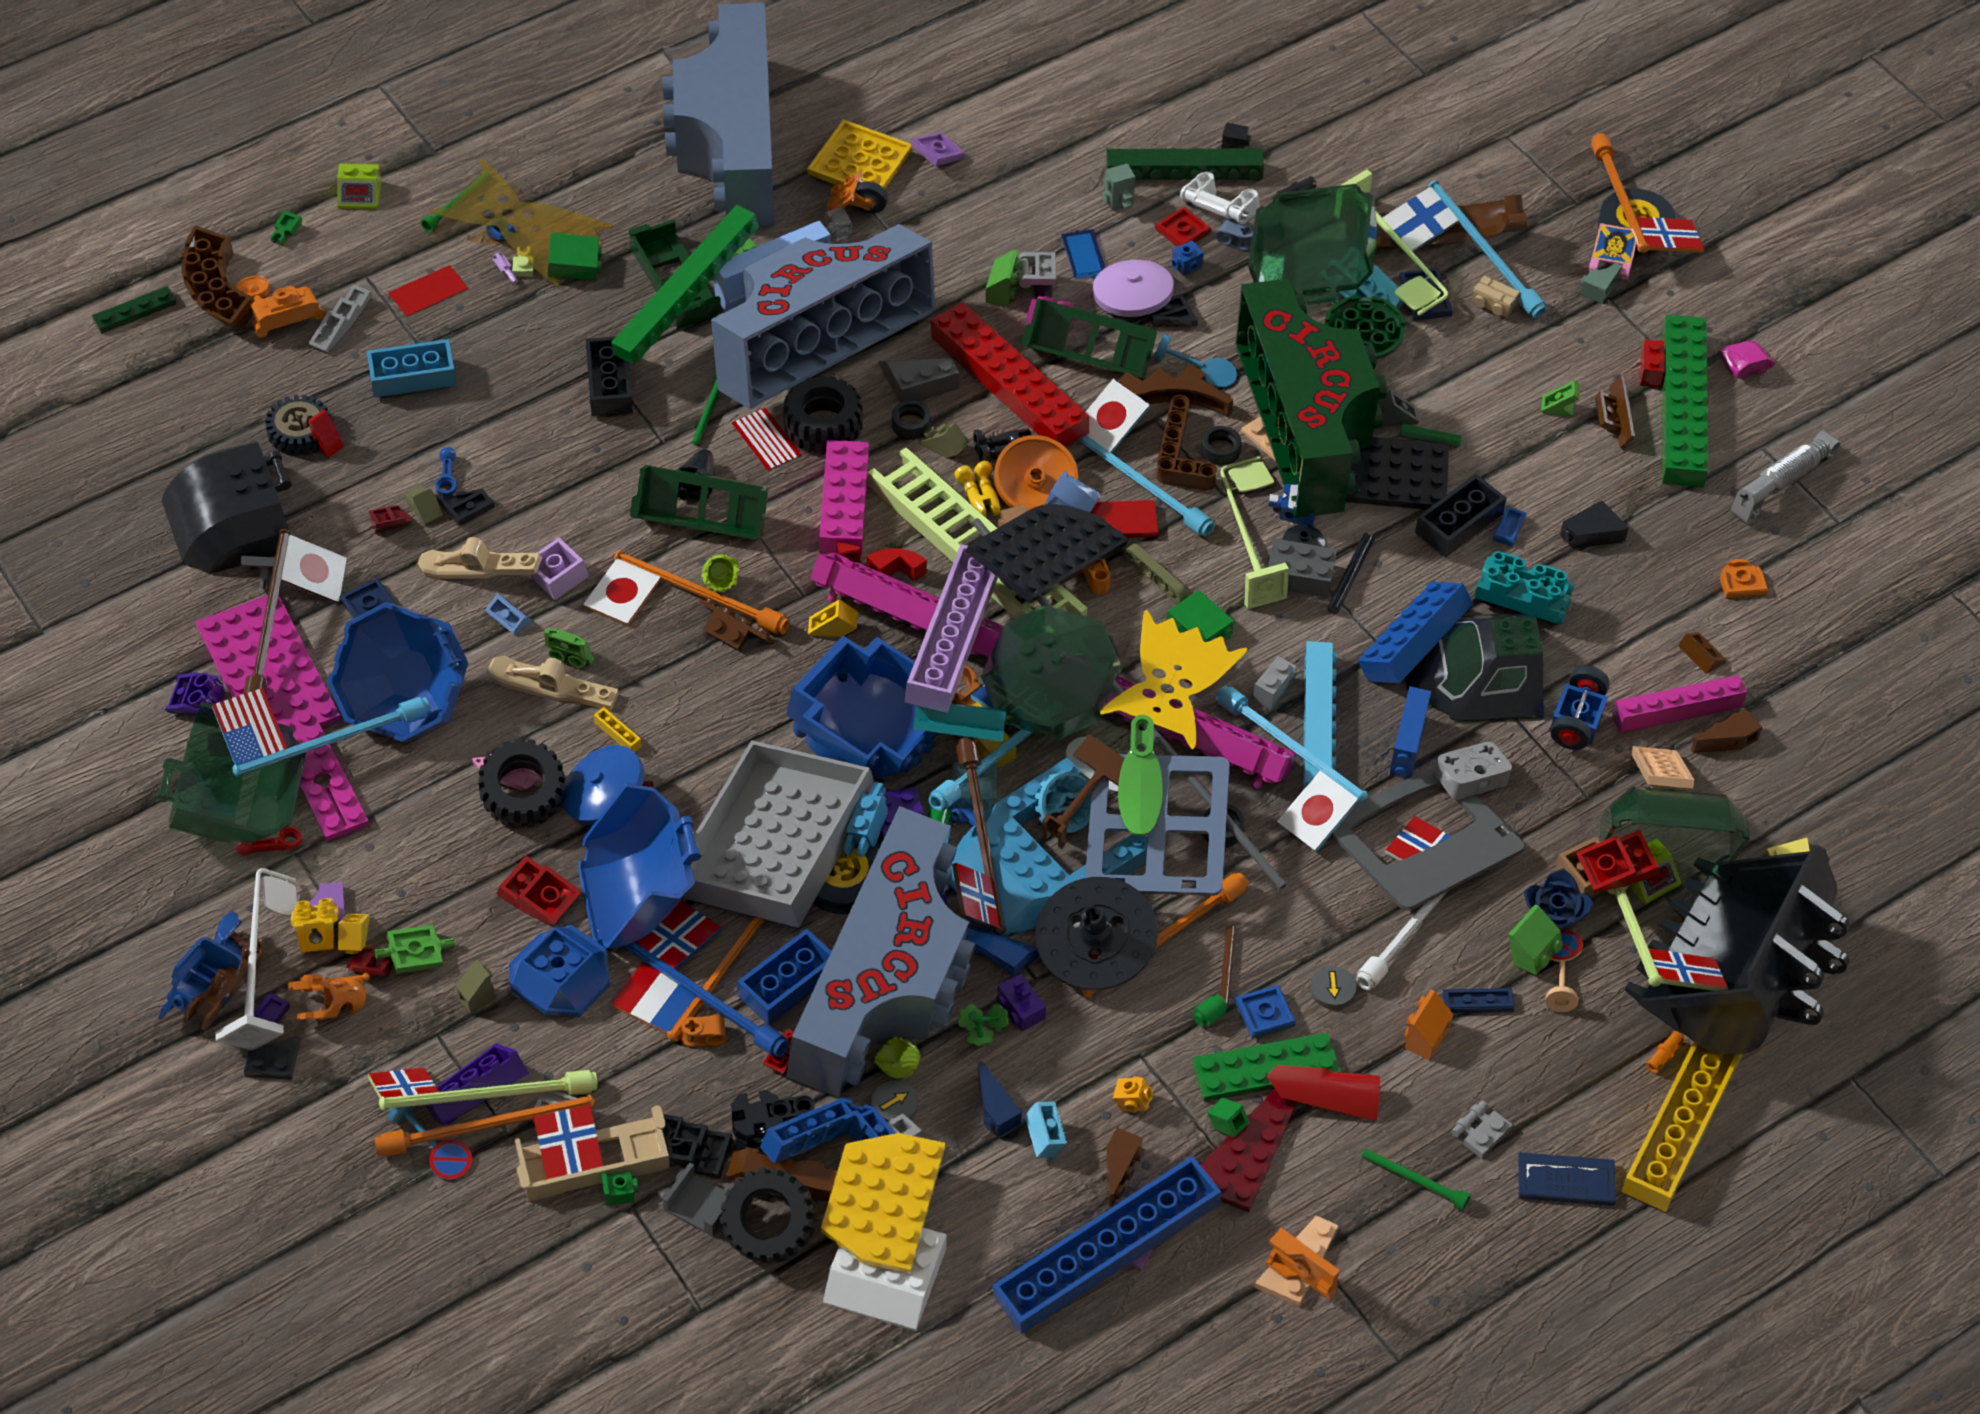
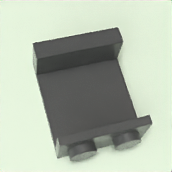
M689 1163L685 1170H680L674 1185L671 1188L668 1187L662 1197L664 1211L714 1237L722 1226L720 1222V1216H722L723 1212L721 1204L726 1200L727 1196H725L727 1190L724 1191L695 1175L694 1165Z

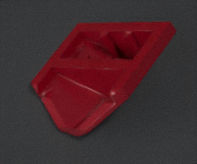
M398 505L369 510V516L375 533L395 529L413 522L411 516L402 511Z
M366 946L360 954L350 960L346 969L389 977L394 962L390 957L376 959L375 949L381 948Z

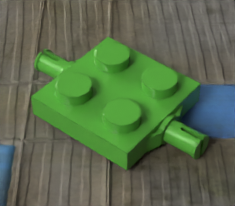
M433 925L387 931L389 948L375 949L376 959L390 957L394 962L396 974L440 968L443 965L441 949L455 948L453 938L440 940L435 934Z

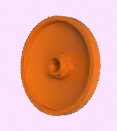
M1031 435L1012 441L1002 450L995 465L994 482L998 494L1009 507L1012 508L1025 504L1027 510H1030L1034 507L1045 505L1051 490L1064 471H1067L1070 476L1078 480V469L1073 456L1062 444L1045 436Z

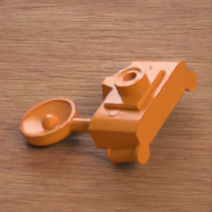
M246 277L235 286L253 298L254 302L251 304L255 318L253 327L259 338L265 337L269 330L315 317L317 320H323L327 314L324 309H321L310 287L296 289L293 286L277 289L274 291L273 296L264 298L270 291L269 281L264 277Z

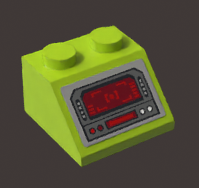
M339 164L337 175L338 209H378L382 182L379 164Z
M1658 839L1648 843V846L1659 867L1660 874L1628 885L1645 905L1681 886V880L1672 855Z

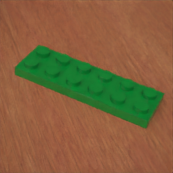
M1328 1032L1192 1057V1065L1203 1101L1274 1089L1267 1075L1277 1065L1329 1069L1331 1072H1341Z

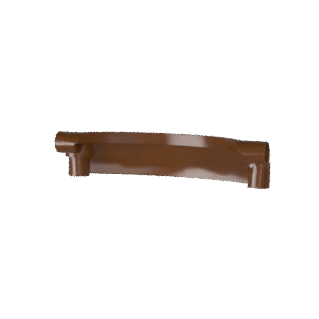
M1520 194L1504 196V200L1457 206L1483 238L1507 232L1527 231V216L1523 210L1522 195ZM1360 210L1345 212L1347 248L1367 246L1400 247L1369 214H1363V211ZM1378 213V214L1383 218L1384 216H1386V215L1389 214V213ZM1458 222L1423 246L1449 244L1473 239Z

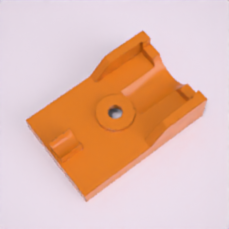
M1280 1228L1269 1240V1244L1274 1246L1269 1254L1266 1265L1284 1278L1299 1277L1330 1300L1336 1294L1340 1270L1283 1228Z

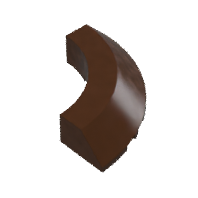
M195 225L185 242L184 253H182L181 272L188 293L202 310L215 319L230 326H246L253 317L251 307L253 298L251 295L231 285L225 275L227 265L233 256L230 237Z

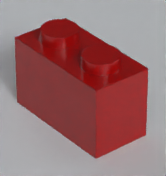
M1644 339L1640 355V386L1661 387L1664 374L1665 341Z

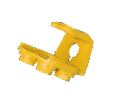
M331 898L321 899L319 904L315 906L310 905L309 901L297 902L291 914V925L295 927L301 953L334 949L333 923L338 921V905ZM312 929H317L323 937L321 942L312 943L309 940Z

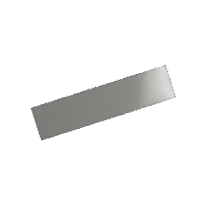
M353 284L346 297L340 298L334 310H328L310 340L309 345L327 353L352 326L370 300L372 293Z

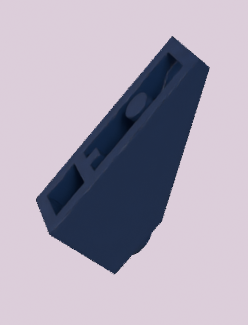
M983 1061L979 1062L978 1080L984 1116L983 1123L987 1130L993 1131L998 1138L1021 1125L1022 1112Z

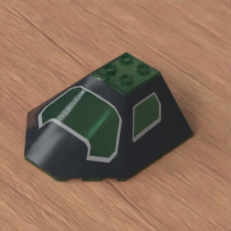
M1525 613L1462 616L1405 677L1407 690L1409 691L1410 686L1431 691L1429 705L1438 711L1440 709L1443 710L1455 722L1543 718V649L1536 617Z

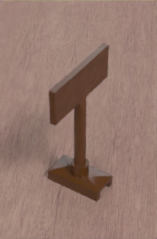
M1090 734L1077 748L1073 756L1095 770V774L1063 815H1059L1055 819L1050 814H1047L1043 819L1044 837L1048 839L1052 834L1058 838V847L1061 849L1067 843L1069 820L1100 780L1105 777L1117 786L1119 785L1120 772L1125 758Z

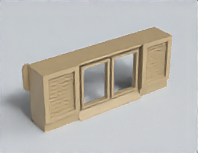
M654 1106L651 1108L652 1118L596 1130L598 1143L619 1138L624 1162L547 1180L539 1144L522 1148L520 1139H515L520 1164L517 1167V1173L521 1187L526 1189L528 1202L563 1194L566 1191L603 1183L602 1173L610 1175L631 1171V1176L636 1177L670 1169L669 1155L662 1129L665 1127V1120L661 1107Z

